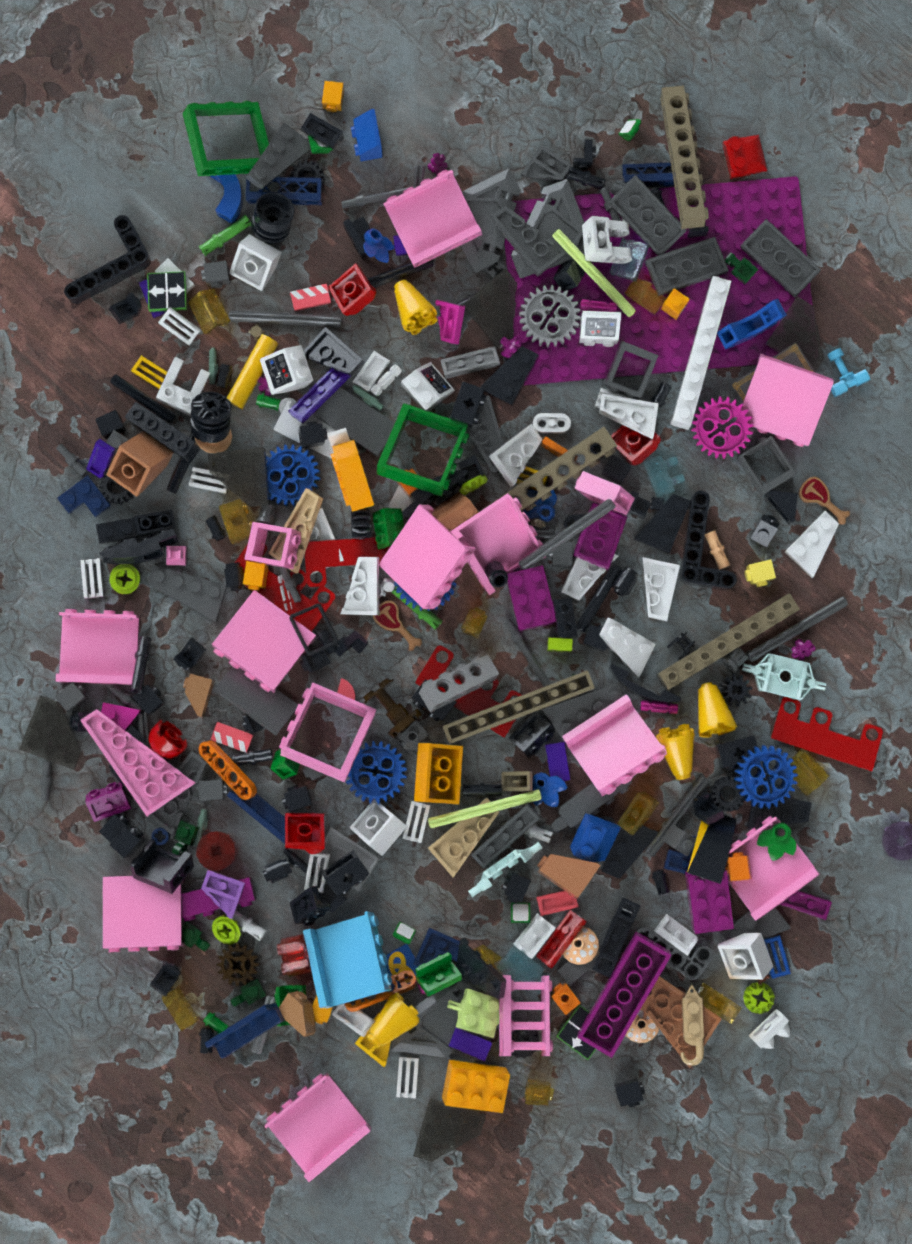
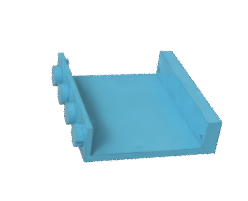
M366 911L364 912L365 915L319 929L303 930L319 1008H331L392 990V978L387 972L386 967L388 961L382 950L383 939L377 928L379 921L373 912Z

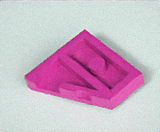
M436 300V306L440 307L441 314L438 317L441 341L459 344L465 307Z
M103 702L101 713L126 731L132 721L138 716L140 710Z

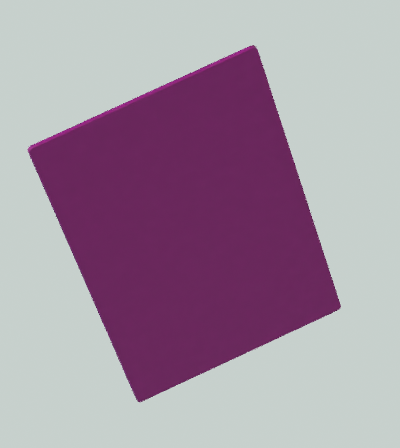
M798 177L702 185L701 190L705 191L706 196L704 208H708V219H705L706 226L709 229L707 235L687 238V232H685L665 253L715 237L724 260L730 253H733L740 261L745 257L758 269L745 285L731 273L734 268L727 265L728 273L717 276L731 281L718 331L730 323L737 322L754 314L775 299H779L787 314L786 317L777 322L778 324L765 332L728 349L724 348L717 334L707 369L758 365L760 354L774 357L794 343H797L808 361L816 360L818 358L810 283L794 298L740 248V245L767 219L807 256ZM675 187L659 188L662 191L661 196L666 208L680 222ZM601 193L574 196L584 223L591 216L608 217L609 220H612L610 213L605 209V201ZM545 198L513 201L517 203L514 212L527 223L537 200L543 202ZM552 200L550 205L554 206L556 201ZM629 226V235L625 237H609L613 247L631 249L632 261L624 264L591 261L599 272L636 310L631 317H628L617 306V312H621L618 343L612 347H606L595 343L594 346H586L584 343H579L580 321H575L579 324V328H574L576 334H570V340L564 338L563 345L557 341L556 347H554L553 342H550L549 347L546 346V342L539 346L538 339L532 342V335L526 337L528 330L522 331V327L525 324H520V320L524 318L519 316V312L524 311L521 309V304L527 305L524 302V298L531 299L529 293L536 294V288L543 291V286H546L547 290H550L551 285H553L554 290L557 291L559 285L553 277L560 265L547 269L539 276L532 274L520 279L511 257L515 249L505 239L513 338L515 336L519 337V341L522 342L521 347L523 346L539 354V358L524 386L605 379L621 341L659 355L651 374L684 372L711 279L678 290L690 300L678 319H674L661 310L663 303L670 293L658 296L645 264L647 259L657 255ZM586 272L579 285L568 290L567 297L574 296L572 302L578 301V305L575 307L580 309L582 299L589 300V302L594 300L607 302V304L610 302L614 303ZM550 300L542 302L546 307L553 305ZM557 303L551 314L547 315L546 321L540 327V330L544 329L546 323L551 317L553 318L554 311L557 309L560 303ZM564 310L558 312L560 317L568 316V313ZM580 310V313H578V314H576V315L581 316V315H582V310ZM534 315L532 317V320L534 322H540L542 318L538 315ZM555 326L547 328L551 333L558 331ZM624 351L614 378L644 375L650 360Z

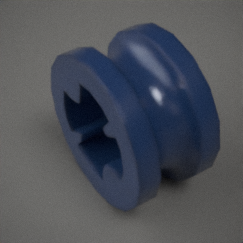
M157 828L152 832L151 839L156 840L157 845H164L169 841L170 833L164 828ZM159 831L166 835L162 842H159V838H156V833L159 834Z

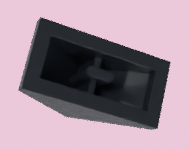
M769 491L765 497L786 523L790 525L795 521L798 493Z

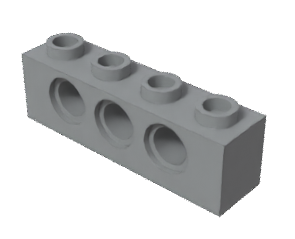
M488 654L483 657L479 655L473 658L471 663L467 665L462 663L450 673L446 671L434 681L432 679L427 680L422 684L419 694L428 710L432 712L495 681L499 672ZM470 671L476 672L478 676H473ZM454 679H459L462 684H457ZM438 687L444 688L446 692L439 691Z

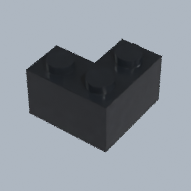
M114 814L101 828L99 833L111 842L110 846L123 858H129L146 841L143 837L144 833L139 828L130 826L128 824L130 820L123 814L120 816Z

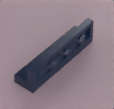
M671 163L622 164L623 182L627 183L636 175L647 187L674 186L673 174L662 173L666 168H671ZM633 169H634V170L638 173V174H628V175H627V171H626V170H633ZM647 169H653L655 172H657L653 174H644V172Z
M276 177L258 192L250 191L251 182L246 179L245 199L248 204H256L260 196L269 192L286 196L293 205L322 206L323 204L321 178ZM272 182H277L281 186L277 192H271L267 187ZM291 183H297L300 188L296 192H289L286 187ZM310 183H317V193H309L305 187Z
M233 790L227 794L231 800L285 844V816L257 793L253 798L247 800L241 799Z
M277 1003L266 1004L205 1042L207 1048L216 1047L221 1059L285 1020Z

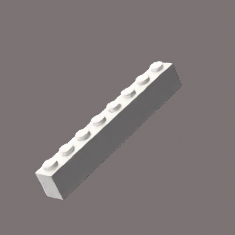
M713 276L710 281L670 425L689 430L692 424L729 292L730 280Z

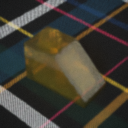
M476 607L475 610L470 608L461 631L479 639L488 619V616L485 615L486 612Z
M645 791L638 792L617 825L631 835H634L650 818L660 802Z
M702 983L697 992L699 997H702L704 1007L731 1024L742 1009L741 1006L705 983Z
M527 1079L524 1094L525 1104L548 1105V1101L553 1099L554 1094L551 1083Z

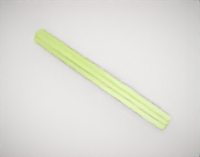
M558 229L552 235L553 238L628 317H631L636 310L590 261H585L583 253Z
M534 790L431 817L428 819L430 828H435L541 800V793L539 790Z

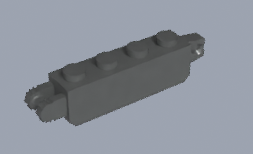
M632 780L626 784L622 783L616 787L613 793L606 794L603 797L593 783L589 784L559 807L558 814L560 817L551 823L552 830L559 832L567 826L570 829L572 827L577 829L585 813L592 816L600 812L599 807L601 805H609L615 800L614 796L617 793L624 794L631 788L629 784L632 783Z

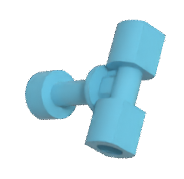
M841 348L827 354L830 362L835 361L842 375L839 378L840 382L834 384L831 388L834 397L847 392L848 388L854 385L858 387L870 380L866 369L856 374L853 371L848 372L841 358L844 356Z

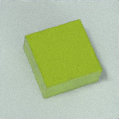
M548 638L547 651L571 653L573 639Z

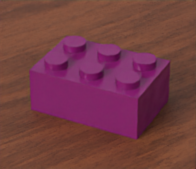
M543 565L508 573L507 587L518 632L555 624L554 607Z
M724 870L721 884L685 872L693 932L700 934L734 929L727 871Z

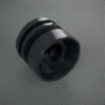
M271 192L263 194L257 199L251 230L255 237L262 242L268 244L283 242L290 232L295 213L294 206L290 199L282 194Z
M203 392L192 400L190 430L196 439L206 443H217L229 435L231 403L226 396L217 392Z

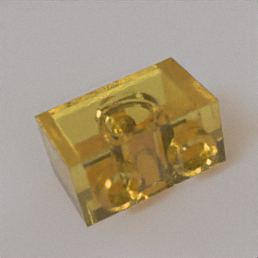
M241 499L218 506L232 545L248 540L253 521L248 520L247 514L250 512L247 504L242 503ZM236 517L243 518L241 525L236 526L233 524Z

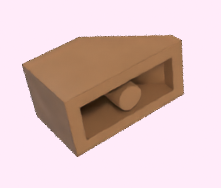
M190 674L189 677L185 678L183 688H185V694L197 716L204 718L215 681Z
M300 991L288 993L279 1007L283 1018L302 1036L314 1035L316 1030L312 1003Z

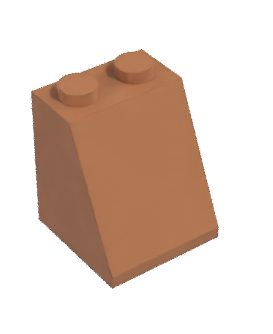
M142 431L119 446L106 475L137 497L167 467L174 452Z
M457 492L434 508L432 515L449 531H452L479 512L467 497Z
M550 854L548 857L545 855L542 857L537 865L539 867L537 872L576 899L581 895L601 865L595 862Z

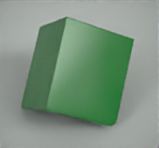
M281 749L277 750L270 769L283 780L297 775L300 763L281 756Z

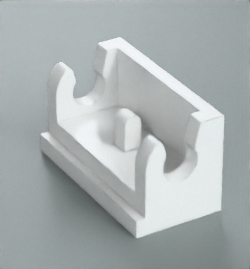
M537 913L514 942V945L533 959L555 930V927Z
M668 914L663 917L654 932L687 956L698 941V937Z

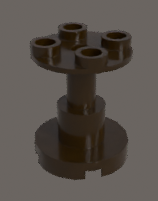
M386 678L378 684L380 687L378 690H371L363 697L365 699L363 703L367 704L375 697L388 711L386 716L394 725L388 732L391 738L394 739L399 732L401 734L414 721H417L416 717L419 718L423 714L418 708L409 714L401 703L396 704L385 690L394 682V679Z

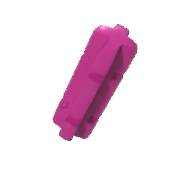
M582 299L580 310L617 312V305L611 302L607 304V302L594 300L589 302V300Z
M642 700L640 710L677 714L678 704L670 703L669 705L665 702L652 701L651 703L647 700Z

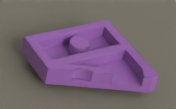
M208 870L201 889L230 919H233L245 882Z

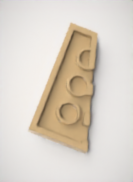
M308 488L303 492L284 525L286 528H292L301 532V542L296 554L297 561L294 564V568L290 569L294 573L299 572L323 501L322 497ZM286 533L279 534L268 553L278 561H281Z
M485 798L478 805L489 803L490 801L488 798ZM499 811L459 821L428 848L452 877L456 875Z

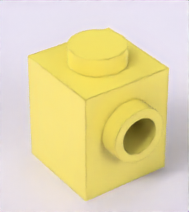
M771 559L750 564L746 567L747 570L744 571L747 582L750 581L751 585L756 584L757 587L768 585L767 581H772L776 578Z

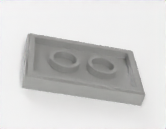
M331 827L325 836V848L322 850V853L330 854L328 867L354 850L370 875L380 858ZM314 856L313 862L317 864L318 857ZM325 858L321 859L320 867L324 868ZM367 878L361 883H356L352 888L359 891Z

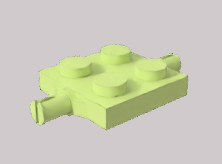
M465 989L460 1003L449 1000L447 1008L458 1011L456 1028L484 1037L494 1038L496 1027L499 1024V999L471 989Z

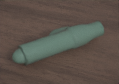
M214 347L209 351L208 372H210L209 384L211 385L215 384L216 374L218 373V364H216L217 351Z
M354 385L352 387L354 392L362 397L367 405L373 406L380 411L383 409L384 405L360 386Z
M201 809L198 817L197 826L200 828L194 842L196 847L201 844L203 832L207 829V809Z

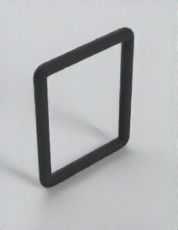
M314 604L290 615L289 619L308 656L337 645L339 640L321 604ZM318 607L335 641L310 652L293 618Z

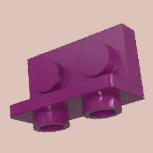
M120 782L110 783L100 790H91L86 795L85 803L94 822L131 809L124 791V785Z

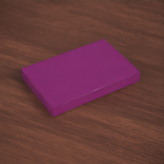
M594 502L591 503L588 513L599 505ZM611 510L580 533L573 556L608 570L628 517Z

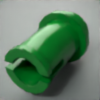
M262 393V395L258 394L256 405L259 408L266 407L278 411L281 399L265 396V393Z
M209 1012L203 1020L205 1026H210L217 1033L226 1030L229 1025L216 1017V1013Z

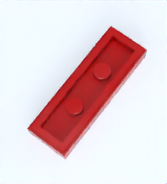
M570 909L536 957L552 969L587 921Z

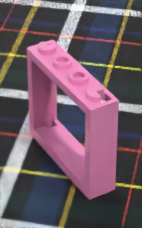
M312 683L310 689L307 688L304 691L302 697L304 698L303 704H298L295 715L297 716L295 721L291 720L288 725L287 731L289 733L287 738L283 737L279 746L281 748L280 755L345 783L377 709ZM314 697L364 717L341 770L290 748Z

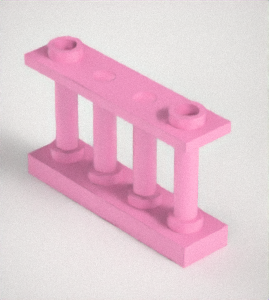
M502 975L506 979L504 997L499 999V1056H511V1052H514V1050H541L542 1056H550V1052L553 1050V1042L550 1040V992L552 991V981L549 980V976H541V982H514L511 980V975ZM514 990H541V1002H514V1000H511V992ZM514 1010H541V1022H514V1020H511V1012ZM514 1030H541V1042H514V1040H511V1032Z

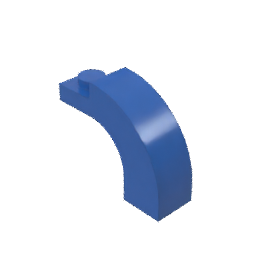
M236 174L210 176L224 187V196L215 209L217 216L233 224L238 219L243 206V193Z
M775 299L754 314L728 324L718 331L717 334L724 348L728 349L765 332L778 324L777 322L786 317L787 314L779 299Z

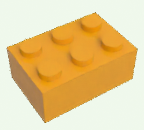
M351 440L332 446L334 453L330 455L346 506L350 505L352 512L373 506L374 502L355 441Z
M418 743L414 801L459 804L463 746Z
M449 1060L442 1094L445 1106L503 1113L510 1074L506 1067Z

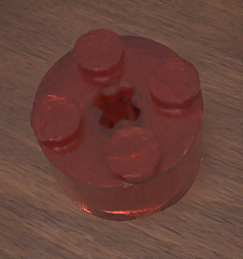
M210 832L200 839L197 845L196 856L205 868L213 871L223 870L235 862L238 856L237 843L226 832ZM220 846V852L222 853L215 855L214 847Z
M304 934L282 938L281 943L277 944L278 955L282 956L283 961L281 963L282 974L292 977L311 973Z

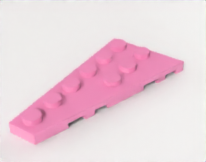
M96 709L80 720L146 817L195 784L194 781L139 742Z

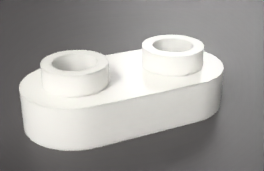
M540 413L534 417L533 426L538 433L563 434L569 430L571 420L566 414ZM544 421L546 425L540 427L538 423ZM562 421L565 425L564 427H559L557 423Z

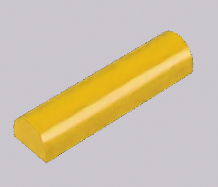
M261 334L227 396L232 405L242 410L258 383V379L264 372L260 359L274 353L278 346V343L272 338Z

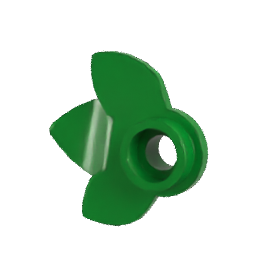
M777 823L772 829L764 830L757 840L758 846L768 847V853L772 861L781 858L785 852L794 855L797 847L796 841L791 837V829L785 823ZM780 829L785 831L784 836L778 835Z

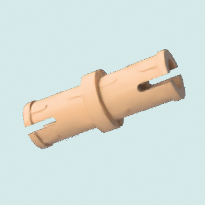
M716 530L705 534L711 549L710 554H713L718 569L730 566L724 552V545H721Z

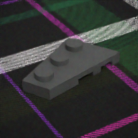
M774 908L757 921L751 916L752 913L747 911L733 923L734 929L724 930L721 934L725 940L743 933H761L762 937L766 938L791 929V927L777 909Z

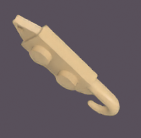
M690 985L684 998H682L683 1038L687 1044L696 1046V1057L693 1060H689L685 1057L684 1052H681V1059L685 1064L694 1066L699 1064L704 1056L702 997H699L694 987Z

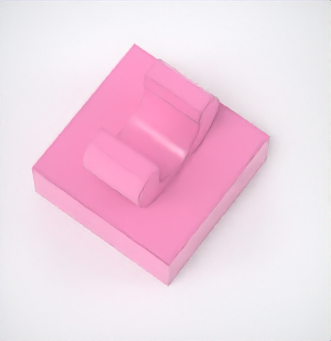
M166 546V565L186 566L187 547Z

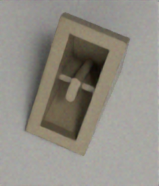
M532 771L502 772V791H532Z

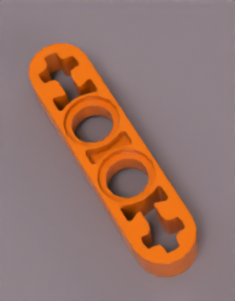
M209 740L200 744L198 751L201 757L241 799L247 800L256 795L257 788L255 784L214 741ZM219 758L223 759L224 768L219 767ZM231 772L236 773V782L231 779Z
M408 970L391 976L392 984L395 985L393 991L376 994L373 999L365 997L363 998L365 1002H362L361 999L356 1000L353 1006L350 1002L344 1003L345 1008L348 1011L355 1012L384 1001L396 992L402 994L410 991L416 986V976L412 971ZM405 977H408L409 979H411V980H410V982H411L410 984H407L406 982H404V981H405ZM396 980H399L401 988H398Z

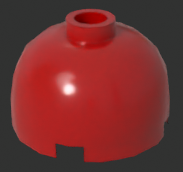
M162 720L151 729L148 736L151 750L160 757L167 759L181 754L187 748L186 739L182 740L180 736L183 734L174 724L169 721L163 723Z

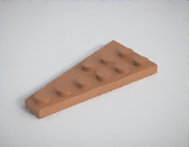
M622 953L621 956L619 957V959H618L616 965L618 964L619 960L621 959L623 953ZM659 976L642 1007L681 1057V1052H684L687 1059L693 1060L696 1057V1046L687 1044L683 1038L682 998H684L685 993ZM703 1006V1042L705 1046L722 1018Z

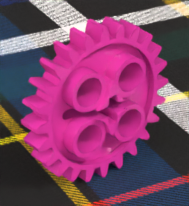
M720 396L718 402L711 398V405L707 401L704 402L706 408L699 407L698 409L701 413L694 414L698 419L692 421V424L696 425V427L692 428L691 431L697 432V434L692 438L699 439L696 446L702 444V452L706 449L709 450L708 456L714 452L715 458L722 454L723 459H725L727 453L733 457L734 450L739 454L741 453L739 447H747L744 441H751L747 435L753 434V431L749 430V428L753 427L754 424L748 423V421L753 417L746 416L749 409L743 411V403L739 406L736 405L737 399L731 403L730 397L723 401L722 396ZM722 409L730 412L728 419H723L720 416ZM732 418H737L735 422L725 428L726 432L721 430L711 438L708 437L710 433L720 427L719 423L724 425ZM706 420H711L714 423L712 430L705 428L704 423ZM733 425L740 427L741 432L739 435H734L731 432ZM716 436L724 438V445L719 446L716 444Z

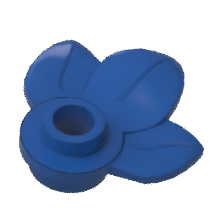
M377 229L366 231L363 244L366 254L369 257L375 256L381 262H389L388 251L395 248L388 238L383 237Z
M529 489L527 495L533 498L537 495L538 491ZM554 490L551 492L552 496L544 501L542 499L535 502L537 506L528 512L524 510L528 518H538L544 522L551 521L554 518V505L557 501ZM544 509L549 510V515L544 516L542 511Z
M542 772L535 774L532 778V791L539 790L541 800L534 801L533 803L538 806L544 802L550 807H558V792L568 788L566 783L558 776L549 777L546 773ZM538 780H543L544 785H539Z

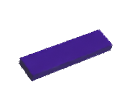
M331 368L288 410L290 415L303 424L351 376Z

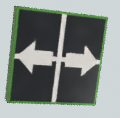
M185 271L147 273L149 312L167 311L169 307L175 311L187 310Z
M579 1004L556 1037L589 1060L596 1048L577 1038V1033L589 1014V1011Z

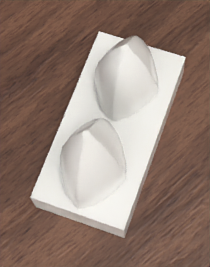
M776 1009L749 1037L760 1048H774V1036L776 1034L781 1037H790L789 1020Z

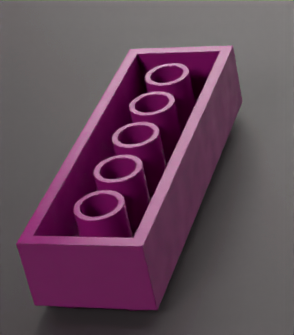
M636 932L579 1029L577 1038L612 1058L669 961L671 952Z

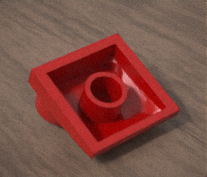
M759 135L741 138L734 136L722 142L730 179L767 171Z
M356 263L328 286L340 310L346 316L357 314L373 301L376 296V289L370 285Z
M624 425L611 435L617 444L615 449L626 459L628 464L634 466L641 464L658 448L661 441L660 436L655 432L653 439Z
M285 813V848L306 850L309 854H319L325 848L324 813Z

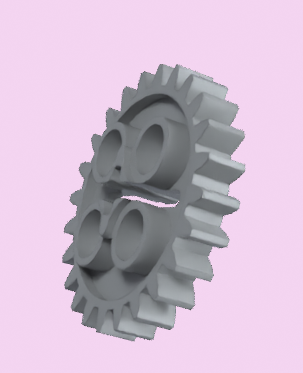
M551 285L550 290L543 286V291L536 288V294L529 293L531 299L524 298V302L527 305L521 304V309L524 311L519 312V316L524 318L520 320V324H525L522 327V331L528 330L526 337L532 335V342L538 339L539 346L546 342L547 347H549L550 342H553L554 347H556L557 341L563 345L564 338L570 340V334H576L574 328H579V324L575 321H580L581 316L576 314L580 313V309L575 308L578 305V301L572 302L573 295L567 297L568 290L561 293L560 286L557 291L554 290L553 285ZM550 300L553 305L546 307L542 302ZM557 303H560V305L554 311L553 318L551 317L546 323L544 329L540 330V327L546 321L547 315H550L555 305ZM564 310L568 313V316L560 317L558 312ZM534 315H538L542 318V320L540 322H534L532 320V317ZM555 326L558 331L551 333L547 328Z

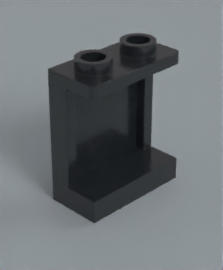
M151 839L143 847L138 857L132 861L130 867L134 879L173 894L192 870L194 864L191 853L184 851L181 856L158 848L156 840Z

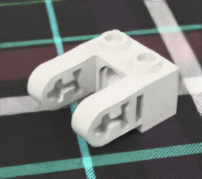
M591 216L582 225L585 261L619 264L632 261L631 249L613 247L609 237H625L629 235V224L627 222L609 220L608 217Z
M175 357L156 396V401L191 416L192 400L202 393L210 372L201 369L191 392L174 385L184 363V360Z

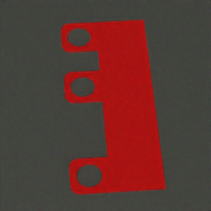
M376 537L361 540L310 541L304 554L307 585L309 587L325 586L327 583L326 567L356 565L358 557H379L380 563L390 547L378 550ZM339 549L344 559V561L341 562L339 556ZM318 571L322 574L323 578L320 583H313L311 581L310 575L312 572Z
M265 544V546H264L263 555H264L265 552L267 551V545H266V544ZM247 546L234 562L241 563L244 573L246 561H248L245 560ZM299 569L298 573L303 575L304 580L296 588L302 601L295 603L290 592L289 599L284 581L282 580V583H279L278 576L269 570L265 589L259 588V591H257L289 616L317 603L321 604L324 612H326L335 599V594L325 586L319 587L311 599L300 593L307 583L306 573ZM292 571L290 572L291 578H292L293 574H295V573L292 572ZM282 585H283V588H284V593H285V598H286L285 601H283L282 594H281V590H280V586H282ZM323 591L330 595V600L325 604L318 601V595ZM284 603H287L288 611L285 610ZM317 607L293 619L312 632L322 618V614Z
M441 645L437 646L415 683L421 686L425 679H432L433 681L438 679L439 675L446 672L454 657L453 652ZM439 651H445L448 654V660L445 663H439L436 660V654ZM454 679L457 684H462L459 679ZM495 679L493 681V687L489 691H485L481 687L455 700L457 703L454 707L470 716L499 705L500 703L491 699L499 685L498 680ZM438 687L442 692H446L444 688ZM511 690L503 703L509 701L512 696L519 697L522 695L515 690ZM516 719L491 728V730L505 738Z
M789 697L782 699L772 732V739L871 772L873 771L883 730L880 727L871 724L864 725L861 739L857 740L829 730L832 719L830 711L816 707L813 710L810 723L797 720L801 703ZM786 702H793L796 705L794 713L789 714L784 710ZM818 712H824L827 715L826 723L819 724L816 721L815 716ZM868 729H875L878 732L876 740L871 741L866 737Z

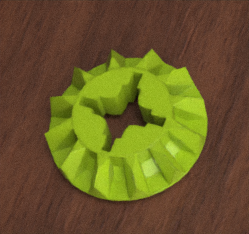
M479 475L464 483L459 491L463 495L469 494L486 484L488 479L486 475Z
M130 564L116 566L109 578L111 587L120 594H131L138 588L141 582L140 573ZM127 571V577L133 581H127L124 586L123 581L117 578L124 577Z
M222 915L213 921L212 931L220 942L230 945L239 940L242 935L240 933L242 927L237 925L238 920L234 921ZM226 926L228 929H231V931L229 932L227 929L223 928Z
M755 982L745 989L743 995L744 1004L751 1012L763 1014L774 1005L775 995L772 988L767 984ZM762 992V997L765 998V1000L767 1001H760L759 1004H757V1000L752 996V994L759 995Z

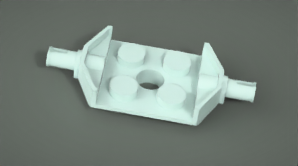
M767 653L757 665L753 666L743 663L742 671L753 673L758 691L800 701L811 689L815 688L825 691L826 683L814 679L810 663ZM782 671H787L790 674L788 682L781 680L780 674Z
M537 842L530 848L513 850L490 868L483 871L481 880L468 892L473 898L481 891H485L493 886L489 881L490 877L494 880L503 873L501 870L506 866L509 868L513 867L519 862L517 859L521 857L523 862H527L543 847Z

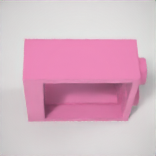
M583 471L576 481L575 489L588 500L602 504L607 499H611L616 506L613 510L624 515L628 514L635 498L623 487Z
M253 522L245 560L293 569L297 561L296 554L301 542V532L292 528ZM268 530L286 533L281 561L262 558Z

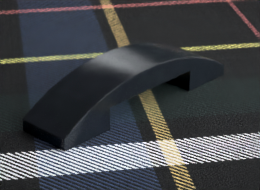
M613 664L609 667L610 672L621 685L644 699L665 703H677L681 700V697L665 689L662 690L659 696L627 680L628 671Z
M622 897L598 951L592 968L593 971L606 977H611L618 961L617 958L641 905Z

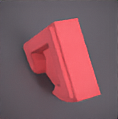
M341 678L337 693L355 700V691L352 685L347 680Z

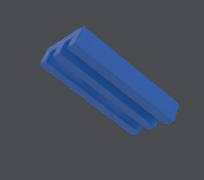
M780 935L765 939L764 942L767 950V943L770 944L778 972L775 974L774 968L769 971L771 978L774 979L791 974ZM774 941H777L779 947V951L785 968V971L783 972L780 967V963L774 946Z

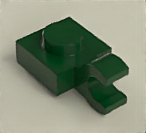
M730 253L725 259V263L734 268L731 273L744 285L758 271L745 257L740 261L733 253Z
M180 820L174 839L178 840V842L173 847L172 853L180 856L184 851L187 852L188 845H194L200 827Z
M185 922L182 926V942L192 948L195 944L204 952L211 945L200 937L203 931L191 922Z
M258 978L240 987L242 993L230 1001L233 1007L245 1000L250 1005L265 997L266 993Z

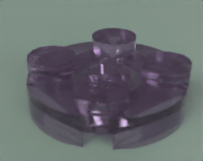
M899 821L892 823L884 829L882 846L888 856L896 860L912 859V824ZM900 835L907 840L902 847L900 843H897Z

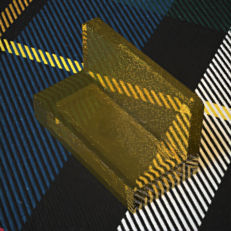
M214 289L199 291L189 301V305L204 334H209L215 327L224 326L230 322Z
M801 748L792 757L793 762L790 765L797 767L793 772L798 774V776L793 777V780L798 782L796 785L805 795L817 789L829 777L805 749Z
M179 987L169 992L166 997L163 996L161 998L181 1031L199 1020Z

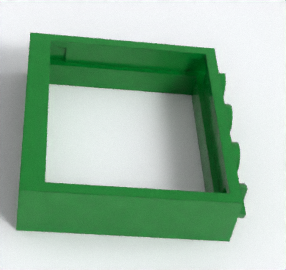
M258 102L190 103L182 113L198 176L249 174L259 158L207 161L197 116L250 114L260 157L269 145Z
M403 403L377 464V475L442 496L444 490H448L450 486V475L455 474L457 468L456 460L461 459L464 450L461 447L463 443L467 444L470 434L467 433L468 425ZM408 420L458 437L440 482L389 465Z

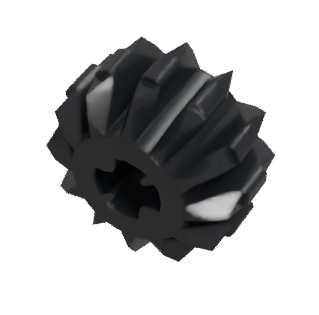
M369 508L353 512L351 510V530L354 539L361 540L371 536V513Z
M732 674L731 679L725 677L724 679L727 684H720L721 687L725 688V690L720 691L721 694H726L723 697L724 700L730 699L728 702L729 706H732L734 701L736 707L740 706V701L746 704L747 700L745 697L751 698L752 696L750 693H747V691L752 690V687H746V684L750 681L747 679L742 682L743 675H740L738 680L736 674ZM732 686L739 687V695L732 693V690H734Z

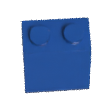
M370 109L353 119L354 126H351L352 138L357 139V144H354L355 154L360 156V161L383 158L375 109Z
M585 813L570 845L573 855L589 862L605 861L621 826Z

